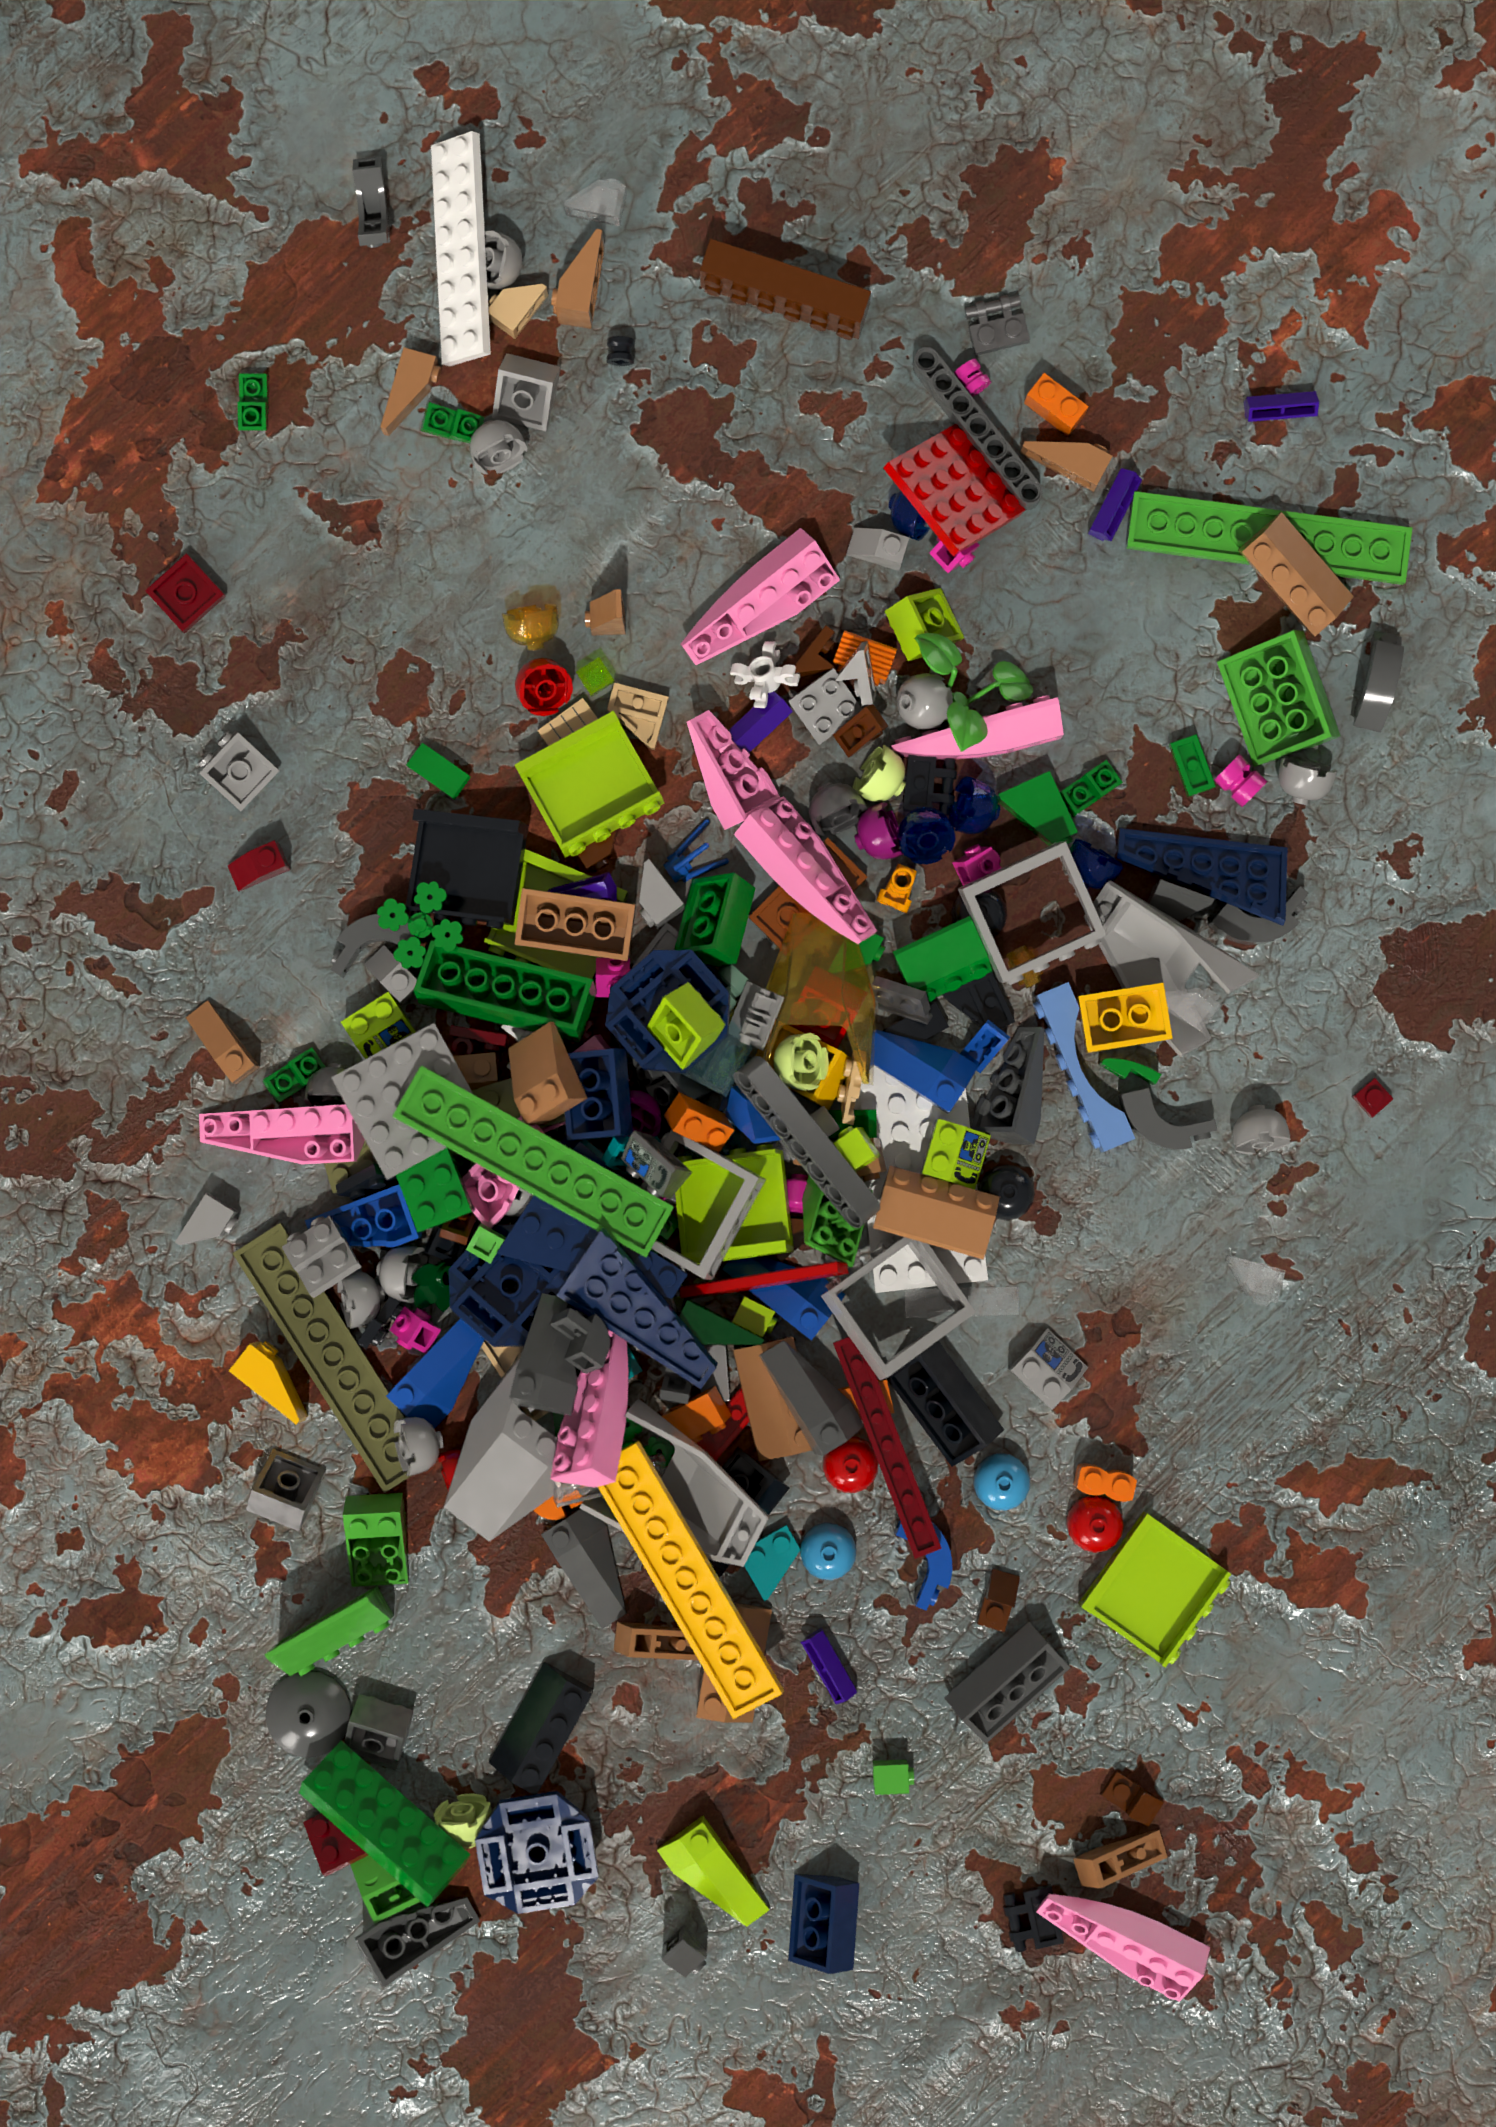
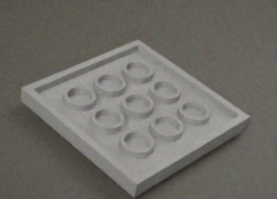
M435 1023L331 1077L386 1180L447 1148L392 1117L420 1066L429 1069L473 1094Z

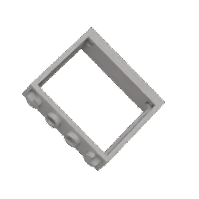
M1059 841L958 888L998 981L1002 983L1008 982V985L1024 979L1023 974L1033 970L1034 973L1047 969L1050 967L1048 962L1059 958L1060 961L1071 958L1075 955L1074 950L1084 946L1085 949H1089L1100 944V938L1107 935L1066 841ZM1061 857L1093 931L1007 970L975 896Z
M671 1129L670 1132L663 1136L660 1143L672 1154H674L679 1143L745 1179L700 1265L658 1240L655 1241L651 1248L699 1277L712 1280L766 1179L723 1154L684 1137ZM645 1181L640 1182L637 1185L641 1189L649 1192L646 1189L648 1183H646Z
M899 1235L892 1237L894 1243L888 1248L883 1244L870 1253L872 1259L864 1264L860 1260L853 1267H850L848 1269L850 1275L841 1280L838 1276L825 1285L828 1291L821 1295L879 1380L888 1378L976 1313L929 1244ZM908 1244L955 1312L884 1363L837 1295Z

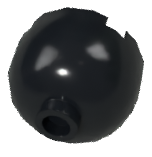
M989 889L976 895L975 898L994 938L1005 927L1008 915L1006 904L1001 895L993 889ZM961 895L956 898L952 906V924L970 916Z
M1008 1164L995 1166L985 1173L979 1183L978 1191L1000 1197L995 1219L1004 1221L1018 1219L1026 1214L1033 1204L1035 1196L1033 1181L1024 1170L1017 1166Z

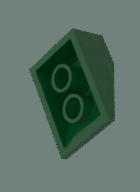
M690 1299L687 1300L679 1316L701 1344L762 1345L764 1337L733 1323L731 1320Z

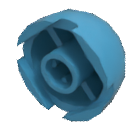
M996 1453L986 1457L979 1464L974 1473L973 1486L977 1497L986 1506L994 1510L1007 1511L1017 1507L1026 1499L1030 1490V1476L1027 1468L1019 1459L1010 1454Z
M824 1522L815 1525L806 1532L801 1542L800 1556L803 1566L811 1575L822 1580H834L843 1577L851 1570L856 1560L857 1549L854 1539L846 1528L838 1524Z

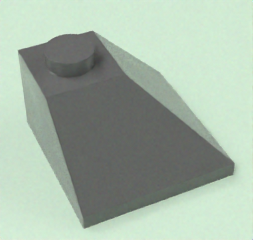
M1160 879L1153 885L1147 903L1175 920L1181 921L1212 905L1214 898Z

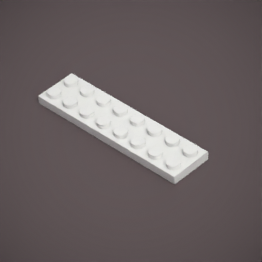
M474 131L431 145L442 364L446 366H453L491 354L480 134Z

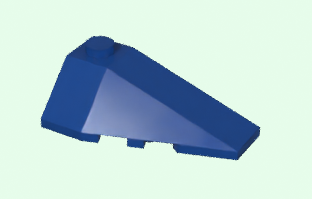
M872 1028L866 1030L854 1049L855 1051L864 1052L866 1061L947 1114L950 1113L978 1068V1065L955 1050Z
M400 1185L305 1220L307 1229H310L312 1221L316 1218L330 1216L339 1225L350 1246L396 1247L421 1238L422 1232H417Z
M761 1256L730 1260L722 1270L732 1278L796 1267ZM825 1278L748 1290L810 1340L815 1337L832 1315V1311L821 1297L823 1293L828 1291L825 1285L829 1281ZM843 1292L837 1295L840 1301L845 1297Z
M460 1318L386 1397L406 1416L425 1419L435 1429L453 1410L459 1393L466 1382L470 1369L485 1339Z

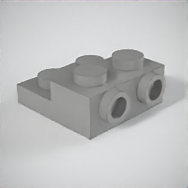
M236 730L232 734L227 731L217 742L220 747L213 754L208 751L198 761L197 764L200 768L197 771L237 809L242 811L279 770Z
M330 1216L316 1218L312 1221L310 1229L303 1233H293L287 1238V1244L282 1246L293 1269L298 1272L308 1293L313 1298L362 1267L339 1225Z

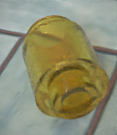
M1026 945L1006 955L1009 960L1007 964L1010 969L1035 957L1032 949L1028 950ZM1033 970L1023 974L1024 979L1017 983L1019 986L1024 984L1026 988H1029L1042 981L1039 976L1044 974L1043 970L1034 973Z

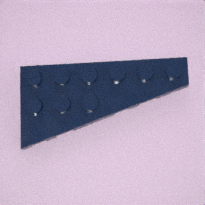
M1119 829L1117 843L1118 859L1283 926L1286 921L1288 848Z
M533 1196L496 1254L571 1273L599 1232ZM618 1243L659 1294L673 1299L688 1274L651 1250L647 1257H643Z
M602 1227L556 1296L587 1316L598 1315L607 1329L701 1389L716 1369L718 1363L607 1230Z

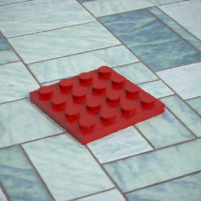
M957 424L894 458L883 468L953 557L1013 521L1026 510L1019 504L1018 499L1009 492L999 475L990 468L984 460V456L976 450L965 432Z

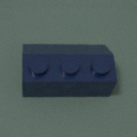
M611 1048L568 1053L587 1099L565 1112L567 1140L631 1135L633 1133L626 1049Z
M795 1874L788 1961L827 1974L853 1970L860 1883L835 1876Z

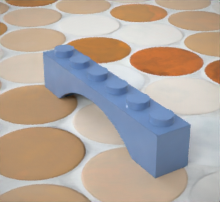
M1069 982L1035 996L1034 1010L1039 1019L1044 1018L1047 1028L1044 1029L1045 1036L1050 1045L1055 1044L1059 1053L1055 1055L1057 1064L1061 1071L1066 1070L1070 1079L1066 1081L1068 1090L1072 1097L1077 1096L1081 1106L1077 1107L1083 1123L1088 1122L1092 1132L1088 1133L1094 1149L1099 1148L1100 1152H1105L1135 1139L1125 1113L1100 1097L1088 1083L1081 1070L1076 1055L1074 1038L1079 1005Z

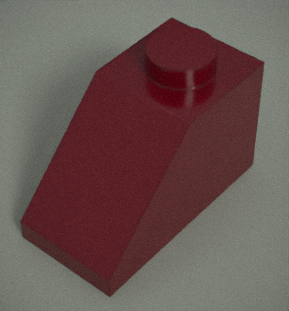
M275 840L248 851L228 865L238 892L291 870L280 844Z

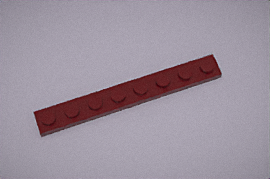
M849 1336L833 1342L914 1558L916 1559L942 1549L876 1374Z

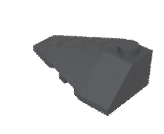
M579 1508L566 1518L545 1529L541 1533L543 1539L601 1628L603 1629L624 1616L626 1608L605 1522Z

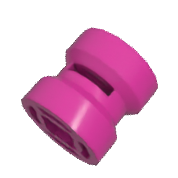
M976 358L967 361L954 372L955 376L972 397L982 392L992 382L987 374L981 372V365Z

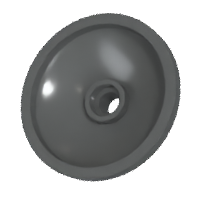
M310 1671L300 1676L297 1672L283 1679L272 1691L266 1706L267 1728L273 1740L286 1752L306 1758L321 1756L333 1750L346 1736L352 1714L351 1703L342 1685L331 1676L318 1671ZM302 1713L310 1715L311 1719L309 1722L302 1721Z

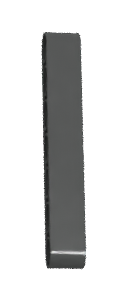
M930 347L919 349L913 361V372L952 423L957 424L965 432L969 441L984 456V460L999 475L1002 483L1018 499L1019 504L1026 510L1035 508L1042 496V487L1038 480L940 355ZM923 358L930 359L933 366L923 368L920 366L919 361ZM945 380L949 383L950 388L941 390L936 386V382ZM962 402L967 406V410L958 412L953 408V404ZM980 424L983 426L984 432L975 434L971 431L970 426ZM995 445L1000 448L1002 453L998 456H992L988 453L987 448ZM1012 467L1018 471L1019 475L1015 478H1010L1006 476L1004 470ZM1025 489H1030L1035 493L1036 498L1027 500L1022 496L1021 492Z
M754 1056L734 1073L735 1083L849 1225L854 1228H860L880 1210L879 1201L765 1059L760 1056Z

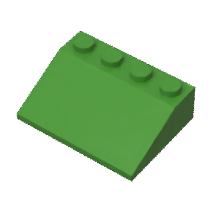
M1290 631L1217 662L1254 767L1315 747L1341 736L1304 631Z
M376 1586L282 1639L265 1653L267 1660L288 1675L292 1676L298 1672L302 1676L315 1668L314 1662L322 1658L327 1662L339 1655L338 1649L348 1644L352 1648L365 1640L363 1635L373 1630L376 1634L390 1626L388 1620L394 1614L379 1587Z

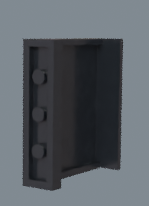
M414 809L412 820L419 824L406 901L408 916L411 918L412 915L422 912L420 904L414 901L415 895L418 894L417 886L422 882L429 884L435 881L439 884V888L444 889L447 893L446 900L442 902V909L439 911L433 909L431 913L427 914L434 916L435 921L441 922L443 919H448L451 922V918L460 919V924L477 926V921L487 922L486 927L503 929L504 925L514 926L529 825L518 820Z

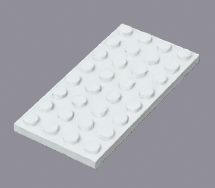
M876 1066L864 1067L859 1099H856L854 1110L876 1109L877 1138L880 1140L887 1171L879 1173V1179L864 1183L873 1190L874 1196L879 1201L890 1165L921 1173L936 1119H942L970 1128L966 1088L950 1113L947 1114ZM876 1214L867 1221L870 1252L883 1244L888 1248L894 1243L892 1237L896 1235L873 1228ZM908 1244L873 1269L875 1293L937 1286ZM929 1244L956 1284L988 1280L985 1256L984 1259H979Z

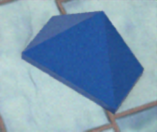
M987 1020L960 1054L978 1065L976 1071L981 1073L1009 1040L1010 1036L990 1020Z

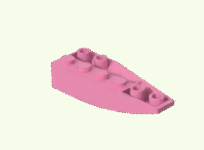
M800 528L741 576L696 623L681 642V646L693 663L698 665L797 615L840 581L816 541Z
M1046 695L1034 699L1033 704L1023 706L1022 703H1015L1007 706L1004 712L982 716L988 728L986 738L963 752H960L950 726L948 729L938 731V729L922 733L921 737L912 739L911 736L895 740V745H891L890 749L902 757L916 755L937 757L936 759L943 760L946 758L970 759L1006 754L1056 741L1064 735L1058 697L1050 699V696Z
M784 796L748 815L735 832V837L793 899L829 927L857 944L877 932L821 838Z
M345 1104L199 1114L200 1142L298 1164L357 1161L365 1142Z
M609 1329L607 1330L610 1338V1347L604 1366L587 1374L580 1371L578 1376V1391L572 1415H564L558 1433L550 1477L553 1481L598 1487L616 1482L628 1404L627 1341Z
M1048 1894L1037 1909L1038 1914L1122 1973L1138 1981L1141 1985L1164 1994L1167 1998L1180 2002L1204 1976L1210 1947L1156 1920L1107 1903Z

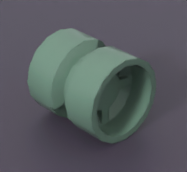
M729 964L723 965L716 973L717 979L730 993L731 1011L738 1003L737 997L741 996L746 982L751 981L735 966Z

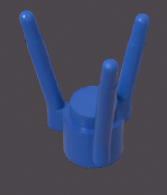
M705 819L683 844L667 857L669 861L663 864L675 883L681 879L685 883L695 876L729 863V859L725 858L689 872L692 869L689 862L707 849L709 843H704L686 857L682 853L710 823L709 819Z

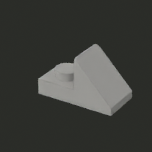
M862 642L835 679V681L857 679L854 680V689L856 696H860L862 705L873 704L877 696L868 642Z

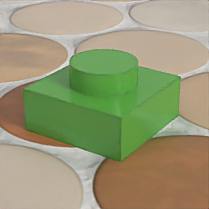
M481 1223L466 1250L491 1264L506 1237Z

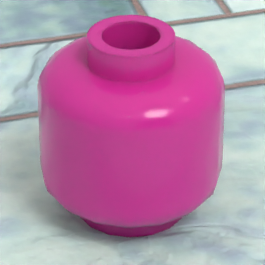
M793 1174L791 1178L786 1179L790 1217H803L802 1198L808 1180L806 1175Z

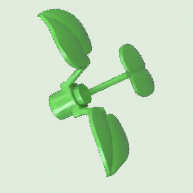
M923 633L917 635L914 639L917 641L922 657L927 665L934 672L941 675H948L951 672L947 687L952 689L958 673L955 666L962 662L958 648L951 640L939 634ZM1008 661L997 663L992 670L996 682L991 683L969 699L960 692L952 693L953 703L947 708V719L943 722L950 725L960 752L982 742L988 733L983 717L977 711L969 710V704L995 687H999L1001 695L1011 702H1022L1031 696L1033 687L1029 679L1013 663Z

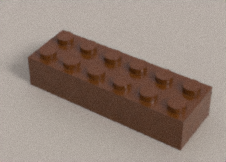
M713 239L709 241L700 268V287L709 295L719 297L721 294L730 297V300L736 304H752L757 306V309L767 314L776 312L784 315L783 317L788 321L798 323L800 320L810 323L813 329L819 331H826L828 329L837 332L836 335L843 339L852 340V338L859 340L869 310L871 291Z

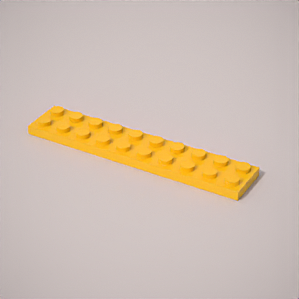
M638 1440L621 1450L616 1482L598 1486L726 1708L732 1718L735 1719L781 1695L784 1689L641 1443Z

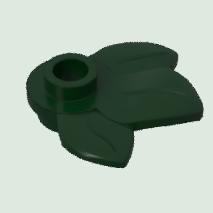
M442 1261L436 1266L426 1263L415 1270L412 1280L418 1284L414 1292L416 1308H425L434 1303L442 1312L449 1308V1268L453 1265L452 1263Z

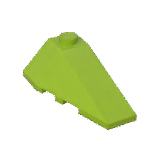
M701 1816L657 1848L658 1853L673 1874L746 1927L770 1910L704 1816Z

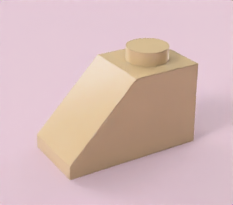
M543 284L507 288L503 289L499 295L494 294L488 301L489 320L516 339L549 296L547 287Z

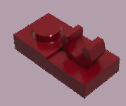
M451 1025L449 1032L450 1036L457 1037L452 1043V1052L457 1053L458 1045L466 1043L468 1046L467 1055L472 1054L474 1051V1045L471 1040L483 1043V1049L499 1051L500 1046L507 1048L509 1036L453 1025Z

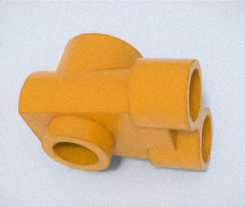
M898 864L885 889H880L876 901L907 913L912 902L909 900L917 871ZM898 877H905L907 884L903 887L899 886L896 882Z

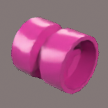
M1239 754L1214 781L1224 791L1230 790L1231 798L1242 808L1268 781L1258 771H1251V764Z

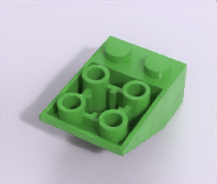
M808 1176L802 1198L805 1244L839 1262H845L849 1267H853L864 1225L860 1228H854L849 1225L813 1179Z
M403 1493L346 1496L343 1522L352 1587L408 1584L406 1517Z
M369 1855L350 1864L360 1894L374 1924L420 1902L417 1897Z

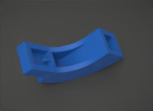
M899 1520L895 1535L907 1540ZM934 1522L932 1524L942 1549L926 1555V1576L914 1602L916 1607L927 1611L929 1605L934 1606L940 1591L936 1589L937 1584L948 1589L952 1577L951 1552L945 1537Z

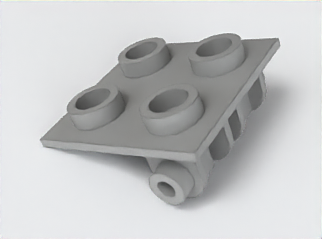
M834 668L788 700L791 708L799 716L818 745L830 738L862 710L843 681H835L838 673Z
M747 981L730 1021L729 1035L739 1039L744 1044L752 1045L763 1051L785 997Z

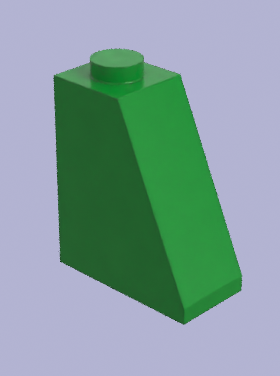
M1050 771L1010 788L996 797L1002 807L1048 846L1059 841H1066L1067 845L1074 841L1072 837L1078 833V830Z

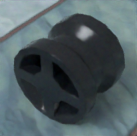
M625 336L609 337L607 339V346L610 348V353L607 355V363L615 366L633 365L634 356L632 355V349L635 347V340Z

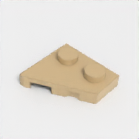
M614 682L607 711L610 713L614 710L621 724L651 750H655L669 697Z
M855 1050L852 1052L851 1060L846 1059L843 1076L847 1077L845 1085H839L837 1101L841 1102L842 1123L854 1125V1106L856 1099H859L865 1067L864 1052Z

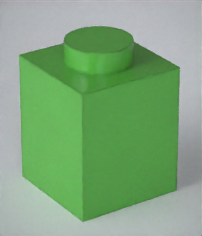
M907 1759L872 1761L875 1795L909 1794V1785H914L913 1767H908Z

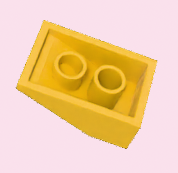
M1164 983L1077 997L1086 1053L1173 1039Z
M776 1019L764 1050L759 1049L756 1056L765 1059L774 1070L773 1059L777 1046L788 1036L804 1032ZM818 1040L821 1047H826L828 1052L829 1067L826 1078L819 1081L817 1089L795 1090L790 1087L788 1089L821 1107L825 1106L829 1110L837 1096L839 1085H843L847 1077L843 1076L846 1059L851 1060V1057Z
M267 1341L249 1344L230 1368L229 1372L293 1423L298 1424L305 1421L308 1415L282 1359L276 1355L278 1350Z

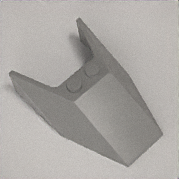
M1111 880L1105 884L1093 902L1107 934L1100 938L1101 943L1099 946L1122 989L1164 983L1173 1038L1165 1041L1179 1057L1211 1040V1036L1185 988L1187 980L1201 963L1227 994L1260 976L1192 929ZM1085 914L1084 919L1086 920L1090 930L1093 931L1088 921V918Z
M522 1352L470 1421L443 1508L489 1542L558 1493L567 1484L550 1479L558 1438L523 1413L518 1405H515L509 1398Z
M638 1398L626 1412L625 1417L668 1439L674 1445L675 1452L662 1477V1481L708 1560L744 1567L769 1516L702 1448ZM593 1489L582 1502L580 1509L623 1531L601 1491Z

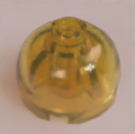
M544 604L545 610H541L536 605L510 609L507 613H502L506 634L516 644L527 645V650L544 648L543 643L551 640L558 631V606L556 604Z

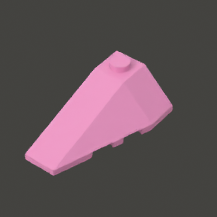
M709 710L687 722L711 806L724 830L745 821L749 814L781 798L767 772L762 767L758 769L748 758L750 754L744 748L740 749L731 740V733Z
M520 1116L518 1120L524 1123L522 1117ZM529 1125L544 1134L538 1125ZM475 1164L462 1179L475 1210L473 1213L482 1224L492 1229L509 1211L519 1187Z

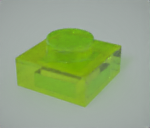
M600 657L576 671L577 676L591 697L615 682Z

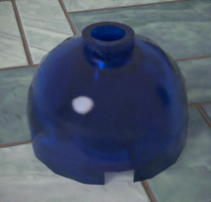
M901 490L892 495L888 507L891 509L893 526L906 537L920 541L928 533L930 527H925V520Z
M968 776L962 778L955 791L959 792L957 802L954 801V805H951L950 827L955 828L954 831L965 834L981 833L999 817L1000 805L998 804L997 795L993 787L982 780Z
M920 807L907 813L898 829V839L902 853L916 864L927 865L940 861L942 855L948 850L950 853L956 840L955 831L950 820L943 812L933 807Z
M1076 838L1069 850L1086 889L1088 887L1103 889L1108 881L1114 882L1124 868L1122 864L1102 849L1097 850L1091 847V843Z

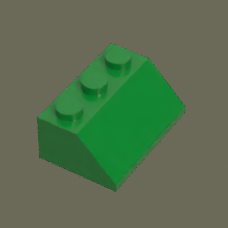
M735 872L692 879L674 950H692L704 964L712 966L737 964L756 888Z
M971 916L893 951L903 984L925 991L929 1002L949 991H955L962 985L981 979L986 974L992 972L988 954Z

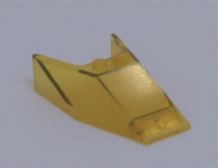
M793 913L766 987L767 990L785 998L764 1050L758 1049L757 1056L762 1057L767 1062L769 1061L780 1029L785 1025L842 1026L847 1031L862 1083L873 1085L876 999L860 946L829 927L813 914Z

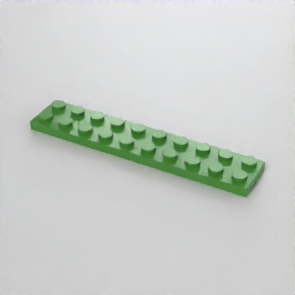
M1134 491L1126 549L1250 565L1238 549L1282 512L1336 576L1404 585L1407 576L1412 527Z
M423 1066L419 1067L392 1115L393 1118L598 1232L604 1227L616 1242L643 1257H647L674 1208V1206Z

